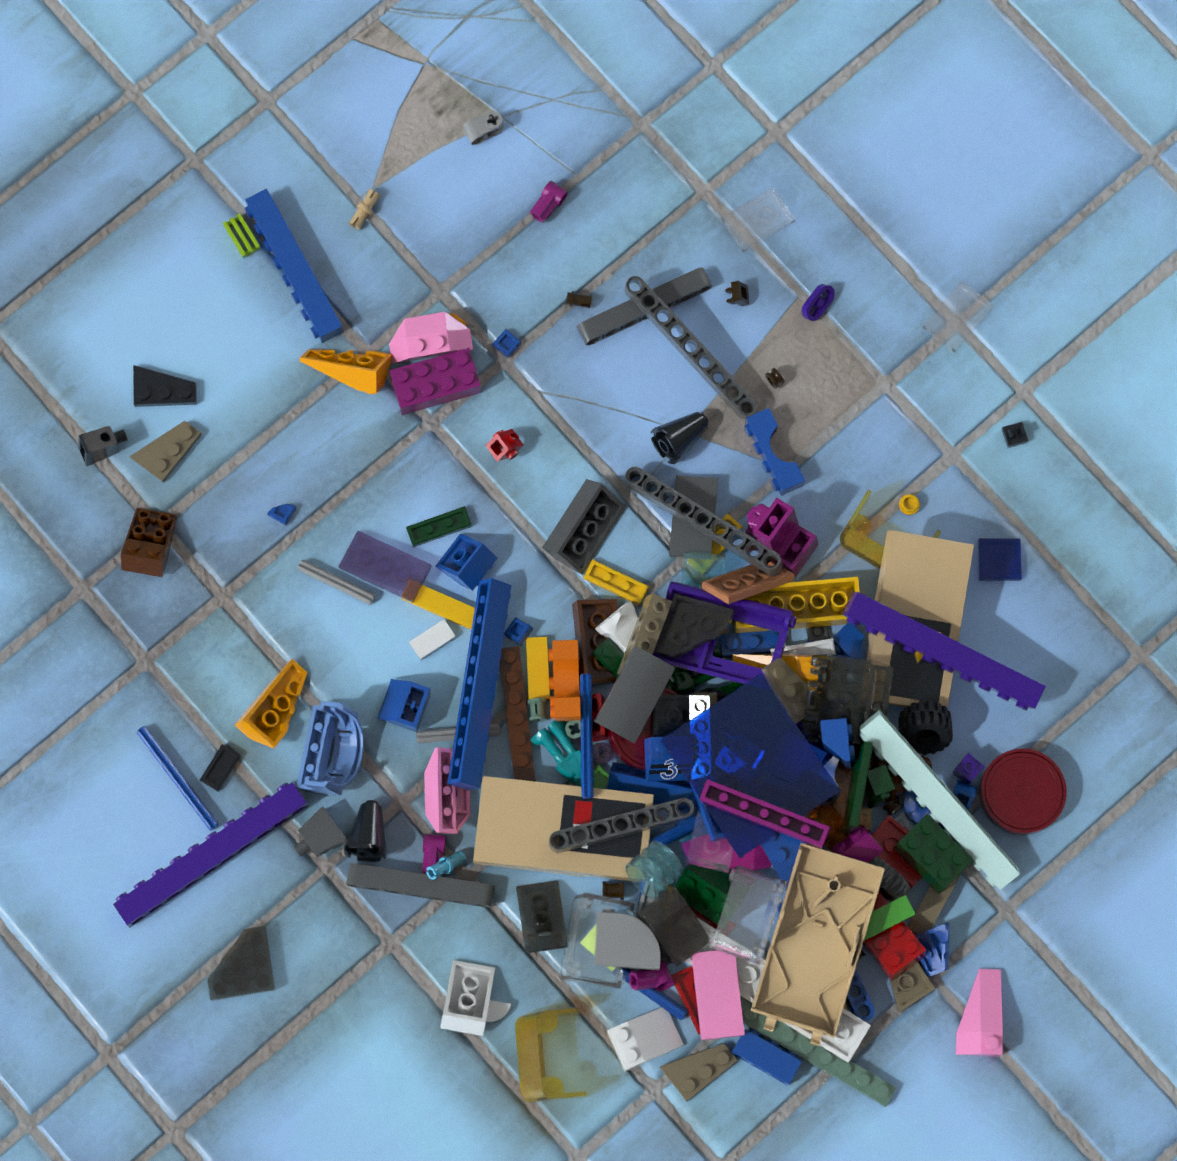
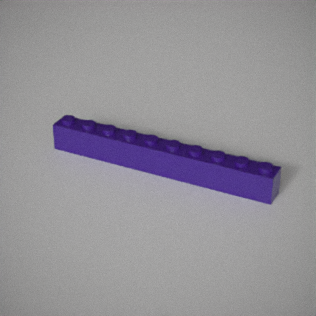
M853 592L843 612V616L847 617L846 621L855 626L861 624L866 627L865 631L875 636L879 633L885 636L884 640L893 645L899 643L904 646L903 650L913 655L917 652L923 655V660L934 664L935 661L942 665L941 669L949 673L955 671L960 674L959 678L969 683L973 680L979 683V688L987 692L993 690L998 693L997 697L1005 701L1011 699L1017 702L1015 706L1025 711L1028 708H1036L1046 687L859 592Z
M293 782L290 784L284 783L277 788V793L272 796L267 795L259 801L260 804L255 808L249 807L244 810L239 819L236 821L231 819L223 825L224 829L218 833L216 831L210 833L205 838V842L200 845L196 843L187 850L189 853L183 857L180 855L169 862L171 865L165 869H157L152 873V878L146 882L145 880L138 882L130 893L124 892L119 895L113 905L129 928L308 807Z

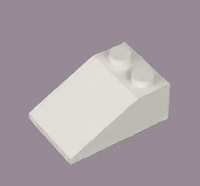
M453 960L441 1029L483 1036L495 972L494 967Z
M662 1007L607 1030V1034L624 1072L684 1046L670 1013Z

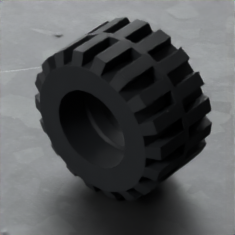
M922 700L918 703H911V706L904 707V711H901L898 717L899 732L918 754H936L937 751L941 752L944 750V747L950 745V742L953 740L952 718L950 711H948L945 705L941 706L939 702L933 703L930 700L924 702Z

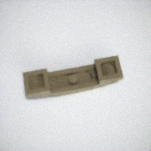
M960 874L939 894L929 886L915 912L916 915L912 917L908 928L913 933L918 935L932 929Z

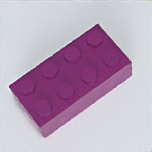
M469 348L389 370L402 415L481 393V385Z

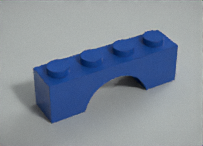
M767 408L747 417L746 425H744L745 432L748 437L752 436L755 442L753 444L754 450L757 455L761 454L764 460L762 462L763 468L766 473L770 472L773 478L771 483L776 492L779 491L782 496L804 486L805 479L797 463L782 461L771 450L770 439L777 432L778 425L770 409Z
M848 622L832 637L835 652L838 655L842 654L847 659L846 663L853 670L857 669L862 674L861 678L863 679L866 660L862 654L861 646L864 635L853 624Z

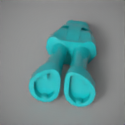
M554 720L547 728L555 735L569 754L567 757L561 752L546 728L540 730L530 740L534 745H543L557 762L556 770L567 780L573 782L574 785L577 784L581 787V749L578 750L565 731L566 721Z

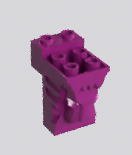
M778 498L774 500L770 507L764 504L752 507L747 514L748 528L745 533L777 552L782 560L783 568L794 573V577H796L819 545L817 536L799 526L795 509Z

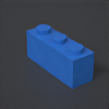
M750 1028L749 1031L744 1029L745 1036H740L732 1054L788 1086L802 1062L798 1060L799 1055L790 1050L787 1053L779 1049L780 1044L771 1039L768 1042L760 1038L761 1034Z

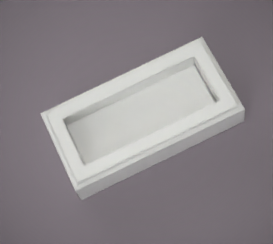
M443 619L409 641V644L419 659L422 660L456 638V636Z

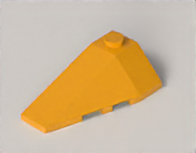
M308 349L300 357V362L367 394H377L385 385L392 360V354L366 351V354H354V350H347V352L335 353L334 350Z
M733 654V662L763 669L771 663L773 654ZM782 655V660L817 694L818 655Z
M290 659L235 723V726L249 739L274 749L288 731V724L291 716L294 714V707L308 672L293 659Z

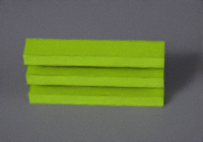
M240 213L237 214V217H232L228 222L222 223L242 258L261 249ZM238 221H240L241 225L243 226L244 230L246 231L247 235L249 236L255 247L251 248L241 229L237 225ZM231 225L234 226L248 251L244 252L230 229Z

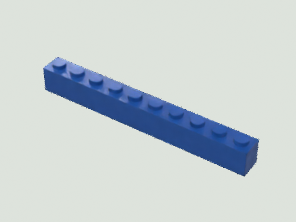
M494 578L480 580L478 584L447 782L449 785L465 790L480 789L483 779L482 774L486 760V748L489 740L499 663L502 656L501 650L505 637V624L508 617L507 611L511 598V585Z

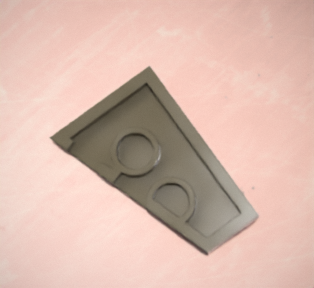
M183 421L131 455L130 458L161 482H164L202 434L189 423Z
M721 1044L660 1066L659 1068L687 1102L738 1060L725 1044Z

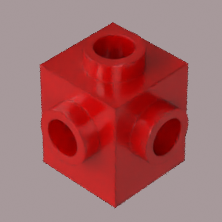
M502 429L496 432L485 446L498 462L507 458L509 460L515 458L519 454L518 450L523 446V443L513 429L506 431Z

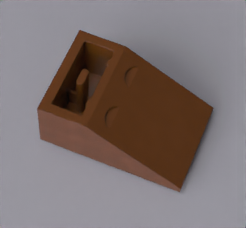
M136 508L121 551V570L163 577L168 562L177 515Z

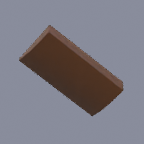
M617 599L576 600L572 604L575 639L578 640L579 678L581 674H591L592 685L615 683L617 678L592 652L607 638L601 635L595 628L618 609Z

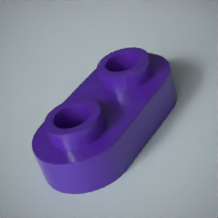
M826 284L818 285L803 304L802 316L810 321L818 320L834 300V288Z

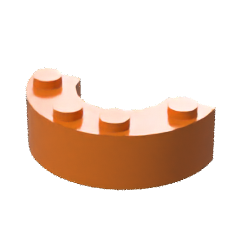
M578 640L552 641V648L548 649L549 661H553V677H549L550 690L554 689V696H550L551 719H555V721H581Z

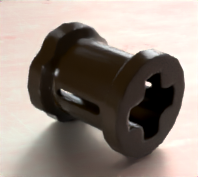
M602 881V900L620 898L621 901H624V881L620 883H606V881Z

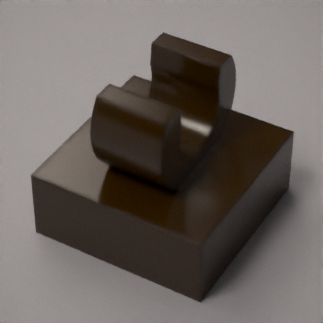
M740 281L731 282V287L726 288L725 292L732 294V298L727 299L726 302L732 305L738 304L742 307L750 305L748 285Z

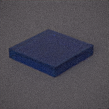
M1020 538L978 539L979 581H1021Z

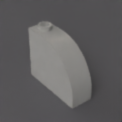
M603 908L602 912L597 913L594 966L659 970L660 949L657 939L650 928L639 919L630 915L615 913V909Z

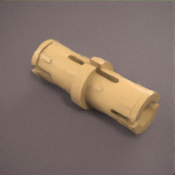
M372 189L368 190L362 203L357 205V211L348 223L351 227L355 225L356 230H360L366 217L371 215V209L380 197V194L376 191L373 193L374 190Z

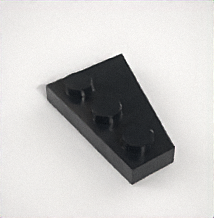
M133 365L134 407L197 405L196 382Z

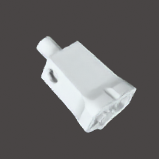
M631 601L625 603L595 628L601 635L608 637L623 653L626 651L638 619Z

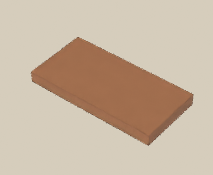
M770 561L767 566L774 567L777 564ZM751 564L703 581L702 589L725 603L731 604L794 581V573L783 568L779 575L770 576Z

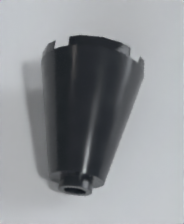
M694 412L655 427L650 432V434H654L651 441L662 458L666 456L670 459L668 463L676 464L708 429L709 421L703 413Z
M367 800L360 805L344 846V854L347 857L351 858L352 854L357 856L358 861L378 862L381 860V857L386 858L387 850L382 807L377 801Z

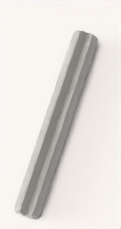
M302 560L298 566L299 571L368 605H371L375 599L373 593L306 560Z
M490 724L489 737L499 736V724ZM456 728L417 731V743L454 740Z

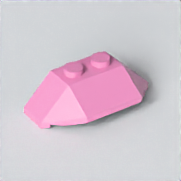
M446 312L404 319L389 343L392 364L441 356L466 348L474 350L470 329Z
M435 748L424 772L425 815L437 833L457 834L471 815L470 790L447 784L453 750L451 748Z

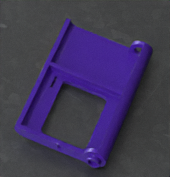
M671 581L666 599L672 601L652 655L671 666L771 691L772 689L761 668L713 656L722 623L724 620L729 619L777 631L779 637L771 662L775 659H782L790 629H794L797 616H794V611L747 599L727 604L702 588Z

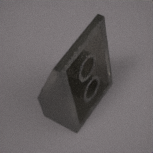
M558 880L516 886L525 954L567 948V934Z
M674 886L642 909L637 915L650 928L657 942L676 967L711 941L688 903Z

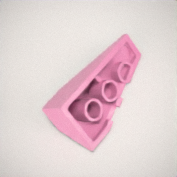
M979 969L956 1032V1055L999 1057L1002 1055L1003 1048L1001 970Z

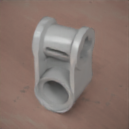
M488 112L478 118L467 121L463 125L471 145H478L502 132V117L498 112Z

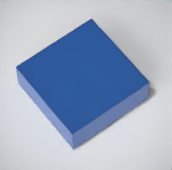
M507 329L492 343V346L507 358L521 345V341Z
M515 617L504 634L505 637L522 646L533 628L531 625Z

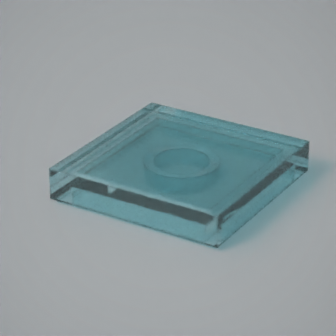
M684 551L681 583L702 588L703 581L724 574L726 555Z

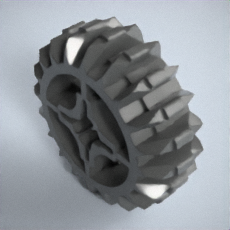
M875 857L869 862L870 864L885 868L879 891L887 900L892 902L904 895H908V892L911 890L909 883L894 868L879 857Z

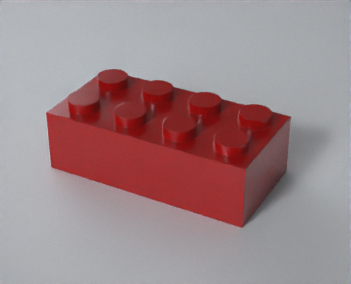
M879 890L873 911L888 904V901ZM904 921L863 941L862 944L891 981L926 956V949Z

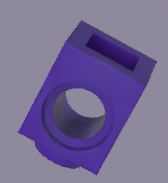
M967 753L952 773L962 782L971 784L985 766L970 753Z

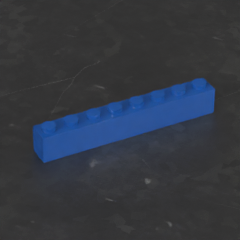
M267 188L245 199L247 207L244 209L249 219L254 218L256 222L254 228L258 235H263L266 241L263 244L268 253L272 251L275 257L272 260L277 270L281 269L283 271L282 279L287 287L291 286L294 291L291 295L296 304H301L303 318L306 322L310 321L313 327L310 330L314 338H319L321 343H324L343 333L342 324Z

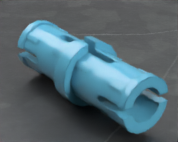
M457 851L451 856L442 857L438 863L427 867V876L434 880L443 874L451 873L454 868L466 862L465 854L462 851Z

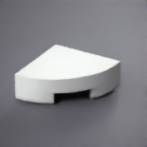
M490 1000L486 1022H495L502 1019L510 1010L511 1004Z

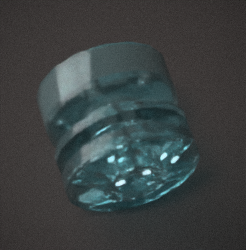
M652 841L647 848L642 850L641 855L635 856L626 864V872L632 883L651 899L660 897L667 890L668 885L674 884L676 879L682 877L684 873L683 866L676 855L667 846L658 841Z

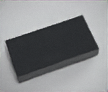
M222 744L200 778V781L219 792L241 755Z

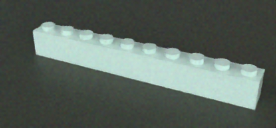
M880 710L860 725L861 738L873 744L875 754L881 760L885 758L889 763L888 768L895 776L899 774L903 779L902 784L909 792L913 790L917 795L916 800L923 808L925 806L928 807L931 811L930 816L937 824L941 822L945 827L944 831L952 839L955 838L959 846L973 858L972 864L978 871L983 870L987 875L985 878L992 887L996 885L1001 890L1020 875L1019 868Z

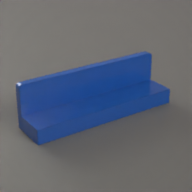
M612 762L607 790L653 794V804L655 805L681 798L691 800L693 795L690 785L692 779L687 781L646 782L645 770ZM680 805L678 810L683 811L687 805Z

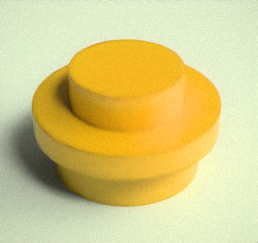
M907 494L900 499L899 509L902 513L913 515L919 510L920 502L916 496Z

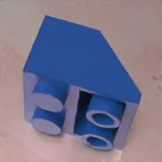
M391 679L377 719L417 732L431 695L430 688L410 681Z
M846 718L820 721L824 750L831 756L839 758V762L846 768H851V762H855L854 746L849 745V741H853L851 724H847Z

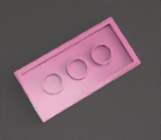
M735 948L691 953L701 1040L745 1036Z

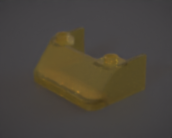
M868 489L841 533L840 544L845 550L880 570L884 546L867 537L871 524L867 517L860 514L871 497L872 491ZM937 530L933 537L939 538L941 531Z
M579 1008L542 1011L522 1015L516 1020L515 1032L520 1093L526 1102L535 1103L586 1098V1091L564 1093V1085L559 1078L554 1076L545 1077L542 1033L553 1032L558 1026V1017L578 1016Z

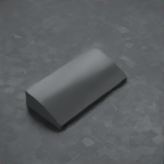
M634 646L594 722L635 743L675 667Z

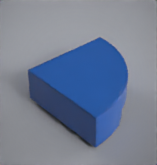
M291 504L273 507L267 515L286 526L296 510V506Z

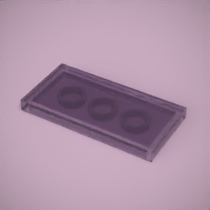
M357 531L338 567L347 573L413 603L432 565Z

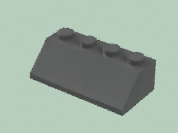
M586 479L542 548L554 559L583 575L626 505L602 483Z

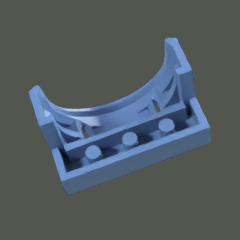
M321 701L320 706L313 705L296 788L305 792L342 796L343 789L356 776L363 758L364 736L361 724L357 718V712L342 703ZM339 730L351 731L352 734H350V733H341V732H338V731H339ZM335 735L333 755L327 769L332 740Z

